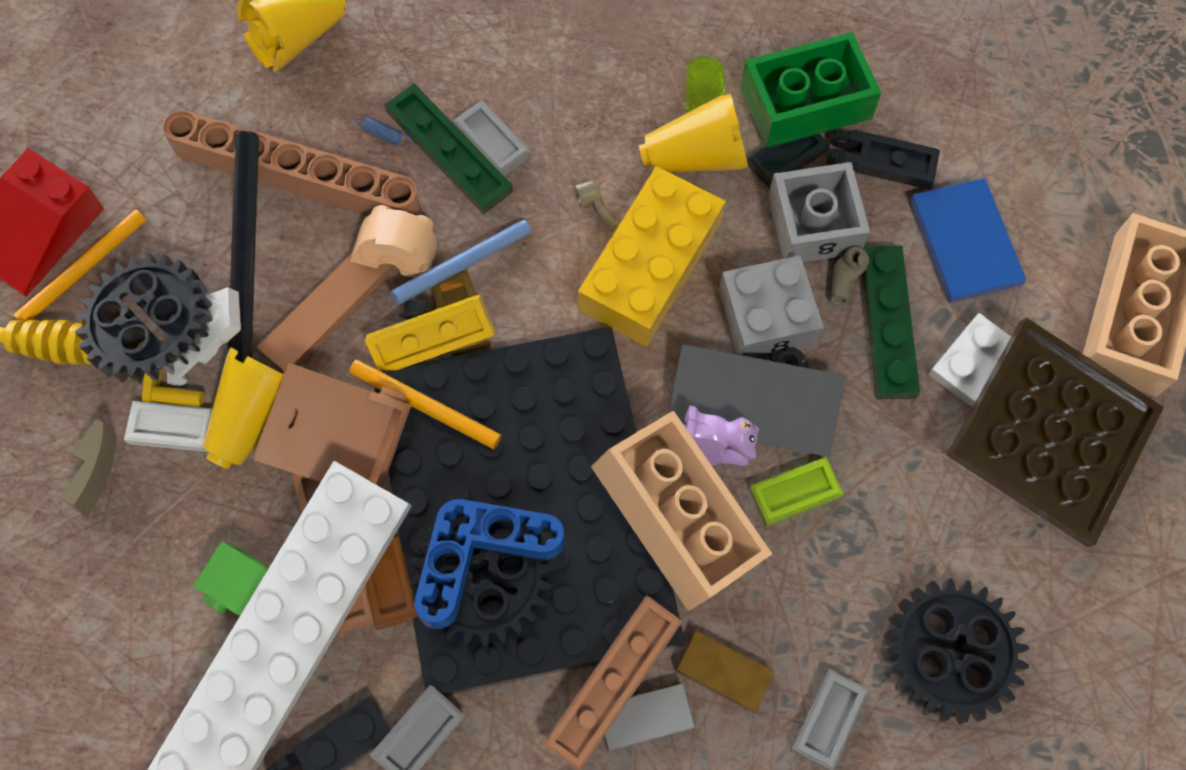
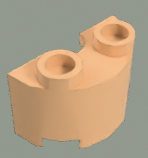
M385 205L376 206L371 214L364 219L360 227L350 262L378 268L379 265L385 263L392 264L399 268L401 275L416 278L432 269L437 249V237L433 232L434 223L423 215L415 216L406 211L393 210Z

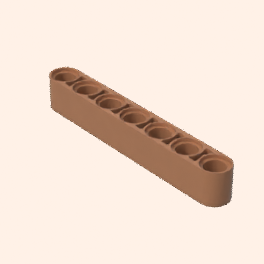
M186 110L173 111L167 115L162 125L163 132L178 157L233 175L235 135L238 131H253ZM253 131L259 137V154H262L258 157V182L368 216L373 208L379 205L388 206L393 210L406 211L415 216L420 215V201L416 185L412 179ZM221 144H225L224 146H222V147H220V148H216L217 146H219V145H221ZM299 165L295 169L286 170L290 166ZM335 176L332 180L322 181L325 177ZM363 187H372L367 192H358ZM399 198L409 199L404 203H394Z

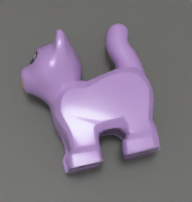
M689 406L685 416V423L687 424L684 426L712 466L721 463L744 467L748 465L749 459L756 458L755 446L759 428L743 417L728 422L722 417L703 414L695 406Z

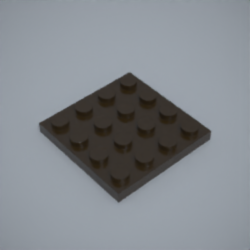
M1026 317L1016 326L946 456L1084 546L1090 547L1096 545L1164 407Z

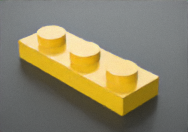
M478 294L367 334L364 340L378 370L396 371L492 337L495 334V329L482 297Z

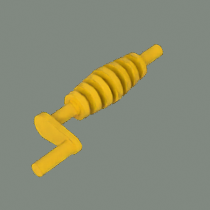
M12 320L7 324L6 328L0 327V343L4 344L6 351L9 353L22 354L30 358L37 357L39 360L52 361L60 365H67L68 363L71 365H82L84 363L93 365L86 359L88 355L78 346L83 340L75 334V330L84 326L81 323H73L69 320H43L41 322L39 320H27L26 322L23 320ZM157 337L160 341L165 340L163 337ZM163 369L159 370V378L155 382L145 373L142 389L143 402L203 407L205 401V393L203 391L161 387L160 381Z

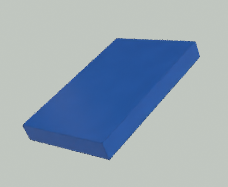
M986 178L912 195L910 204L948 303L1022 286L1025 283L1026 277Z

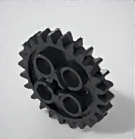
M148 253L143 264L135 256H132L129 267L126 269L118 262L115 263L116 274L111 277L109 274L102 272L100 275L104 284L101 287L90 284L89 289L95 295L92 299L85 298L80 300V303L88 310L87 312L77 314L75 317L84 325L75 330V334L83 340L78 345L79 348L88 355L86 359L106 376L114 375L123 383L130 377L137 384H141L145 373L154 382L158 381L159 370L163 368L173 375V363L178 360L187 365L189 361L185 353L188 350L195 352L201 350L194 342L196 337L204 338L209 335L201 326V324L213 321L212 316L206 311V309L212 306L211 300L205 295L208 292L207 287L192 268L188 269L179 259L173 263L167 255H163L157 261L151 253ZM125 296H130L166 334L165 340L160 341L123 302Z
M463 513L458 514L457 522L452 523L448 520L453 528L451 541L458 544L457 533L459 526L463 523L468 524ZM505 519L497 520L490 526L489 534L495 539H505L512 534L514 525ZM525 523L521 524L522 537L520 543L525 542L524 534L528 533L527 524ZM429 527V528L427 529V532H428V534H429V536H430V538H431V537H432V533H433V528H430V527ZM533 534L538 538V543L540 544L542 536ZM418 542L416 546L424 555V559H411L410 563L414 569L422 574L429 544ZM482 549L479 554L472 556L469 569L481 574L484 568H487L493 581L505 586L514 587L517 589V593L514 595L509 594L498 585L486 579H482L478 585L475 583L473 574L468 571L458 614L455 620L447 626V641L452 643L459 634H462L465 648L469 649L474 638L477 637L481 639L484 649H488L490 637L497 636L499 642L503 646L506 645V632L512 630L515 635L521 638L523 633L520 623L523 620L534 626L537 623L531 610L533 608L546 610V602L539 597V594L552 593V585L541 579L553 575V567L540 564L546 559H536ZM445 553L437 559L435 569L443 574L452 573L458 567L448 565L446 563L447 559L453 558L460 562V558L456 554ZM508 557L518 558L522 561L523 567L515 575H506L499 570L500 564L504 559ZM421 574L409 578L411 586H419ZM436 583L438 588L436 601L426 605L431 612V616H436L439 609H447L448 607L443 602L442 593L440 592L441 584ZM416 593L412 596V599H413L414 603H415ZM488 596H497L504 602L503 608L495 615H486L479 610L480 603ZM432 629V630H433L434 633H438V632L441 631L442 629Z
M952 578L947 579L943 583L942 591L935 581H931L926 585V594L919 588L913 590L910 593L913 602L904 598L898 604L899 609L904 615L893 613L888 619L897 629L887 630L883 634L884 638L894 642V646L885 649L883 655L895 658L896 661L894 665L886 670L887 674L900 673L902 677L894 687L896 691L908 687L912 692L908 697L907 703L911 705L920 699L924 701L922 714L925 716L938 708L939 719L943 723L951 718L953 712L958 724H964L968 722L970 713L979 722L986 719V709L993 715L1003 711L999 700L1005 703L1015 700L1013 692L1008 687L1019 688L1024 686L1025 683L1015 672L1024 671L1029 668L1028 663L1018 659V655L1029 650V646L1016 643L1015 639L1025 630L1022 627L1011 628L1009 624L1016 615L1015 611L1002 614L999 609L1003 603V598L999 597L990 603L986 600L988 588L983 587L976 594H973L971 581L969 580L961 584L959 590H956ZM930 614L937 615L944 621L946 625L945 634H939L930 627ZM973 625H979L986 630L988 634L987 645H983L974 639L972 634ZM921 638L925 642L938 647H924L919 645L917 640ZM954 642L956 643V650L966 654L955 659V651L944 647ZM977 655H990L993 657V663H990L988 660L983 659L981 657H977ZM923 656L933 658L939 666L938 677H931L924 672L921 662ZM967 667H972L980 673L982 677L981 688H975L968 683L965 673Z

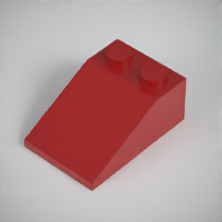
M29 148L21 154L0 178V280L25 297L33 291L104 210L89 186Z

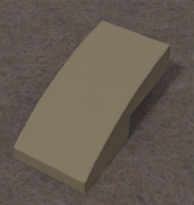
M97 418L71 453L83 465L59 497L73 509L87 517L104 490L116 450V434Z

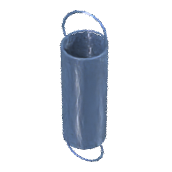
M367 116L361 123L363 131L393 145H399L402 140L403 132Z

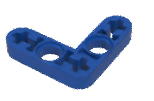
M454 499L446 502L437 514L415 597V609L420 620L432 629H442L449 626L455 620L459 611L474 548L536 559H551L562 552L565 545V533L562 523L556 517L544 513L463 499ZM463 513L468 524H460L457 533L458 544L451 541L453 528L448 520H456L458 514ZM505 519L514 525V530L509 537L495 539L489 534L490 526L497 520ZM521 524H527V532L535 535H541L544 528L551 529L552 537L556 539H548L546 545L541 546L536 536L524 534L525 542L520 543L522 537ZM445 553H453L460 558L458 568L449 574L440 573L435 569L437 559ZM436 583L444 586L442 599L448 607L447 609H439L436 616H431V612L426 604L436 601L438 594Z

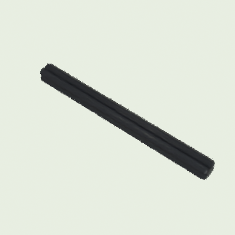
M238 131L235 135L230 288L239 292L241 330L228 342V352L230 348L239 351L235 359L244 363L247 356L252 358L259 137L253 131Z

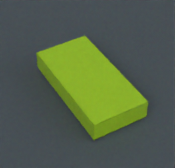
M827 457L750 485L748 489L765 527L837 500L844 494Z

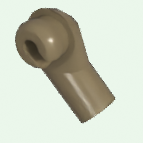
M854 246L849 248L835 263L830 296L832 303L839 305L850 303L852 284L867 269L869 263V256L862 247Z

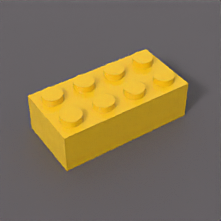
M656 166L578 290V311L608 327L612 326L613 330L648 347L720 226L726 201Z

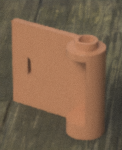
M288 362L253 460L319 482L322 481L333 461H336L383 488L412 405L404 403L406 394L382 386L380 394Z

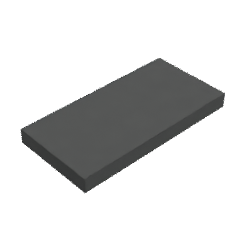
M682 344L669 413L674 410L684 425L687 424L685 423V416L690 405L695 406L703 414L716 415L728 422L743 417L759 428L757 443L830 457L846 375Z

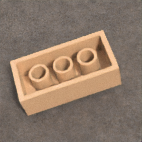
M1132 213L1114 236L1083 354L1137 390L1158 397L1178 380L1186 348V230Z
M674 410L607 450L591 466L688 611L705 602L772 555L766 543Z

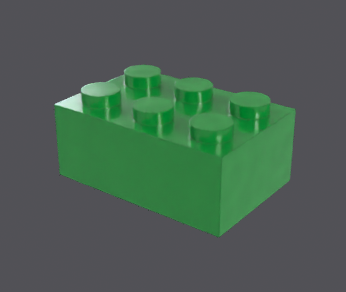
M853 32L745 60L741 81V90L766 148L871 120L881 96L880 88Z

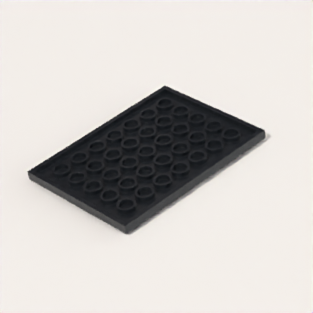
M612 326L416 363L396 371L379 370L501 434V439L493 450L411 407L389 468L392 494L412 505L398 529L409 578L421 574L410 563L411 559H424V555L416 546L417 543L430 544L431 538L427 529L429 527L434 529L440 508L446 502L454 499L549 514L556 517L562 523L565 533V545L562 552L556 557L546 559L540 563L553 567V575L541 579L552 585V593L539 594V597L546 602V610L535 608L531 610L537 623L534 626L523 620L520 623L523 633L521 638L515 635L512 630L506 632V645L503 646L497 636L490 637L489 648L484 649L481 639L475 637L471 647L468 649L465 648L462 634H459L452 643H449L446 639L448 627H445L438 633H434L430 627H427L420 620L419 616L413 618L425 690L431 685L443 696L599 664L646 595L680 619L672 586L591 468L607 450L636 433ZM375 388V393L380 394L381 390ZM456 518V520H450V521H451L452 523L457 522V521H458V518ZM544 528L541 534L542 541L539 545H546L548 539H556L552 537L551 529ZM474 548L472 556L479 554L482 549ZM508 557L501 562L499 570L506 575H515L522 569L523 563L518 558ZM449 558L446 561L450 566L458 567L460 564L459 561L453 558ZM484 568L481 574L469 569L473 574L476 584L479 585L482 579H486L498 585L509 594L514 595L517 593L516 588L493 581L487 568ZM441 585V588H440V592H441V593H442V591H443V587H444L443 585ZM411 586L414 595L418 587ZM488 596L480 603L479 610L486 615H495L503 608L504 602L497 596ZM682 625L679 626L663 650L685 645Z

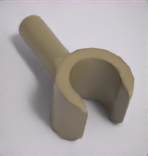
M588 181L576 186L575 195L580 207L593 204L595 211H597L609 230L615 229L618 224L604 206L598 184L594 181Z

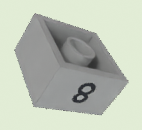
M851 162L774 174L768 193V200L783 259L801 255L803 262L841 257L849 248L854 246L864 248L870 234V229Z
M801 255L722 272L718 294L737 355L761 359L770 357L775 350L782 348L787 350L789 347L801 350L816 346L824 327Z

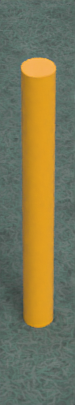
M135 209L15 312L13 316L17 320H23L24 322L33 320L147 221L145 217Z
M357 359L349 369L350 375L379 390L384 386L406 394L404 403L412 405L411 407L493 450L501 439V434Z

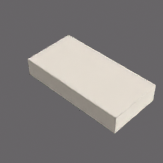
M132 401L124 441L130 445L209 452L202 448L212 408Z

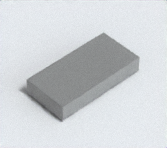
M483 100L452 121L503 176H506L530 158V150Z
M829 669L824 676L791 751L826 770H834L869 690Z
M683 684L630 697L604 735L608 752L694 729L695 725Z
M429 685L373 750L370 756L385 770H420L465 715L439 691Z

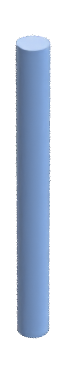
M521 220L390 291L393 301L396 305L406 302L529 235L531 228L527 221Z

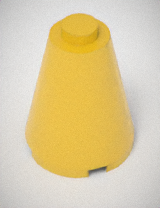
M239 0L236 12L239 22L246 21L249 31L243 33L249 48L264 67L268 68L273 65L272 71L276 72L284 68L344 17L346 0Z
M731 93L722 94L646 134V143L639 145L644 167L652 166V170L656 166L669 173L741 171V169L748 168Z
M230 348L226 356L202 448L209 451L206 459L225 469H229L232 463L241 466L258 446L283 377L282 373L248 356L244 363L236 360L235 357L239 351Z

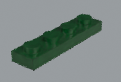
M415 83L385 104L386 113L483 215L513 193L512 184Z
M864 246L863 249L869 256L867 269L862 274L876 400L917 399L920 394L903 246Z

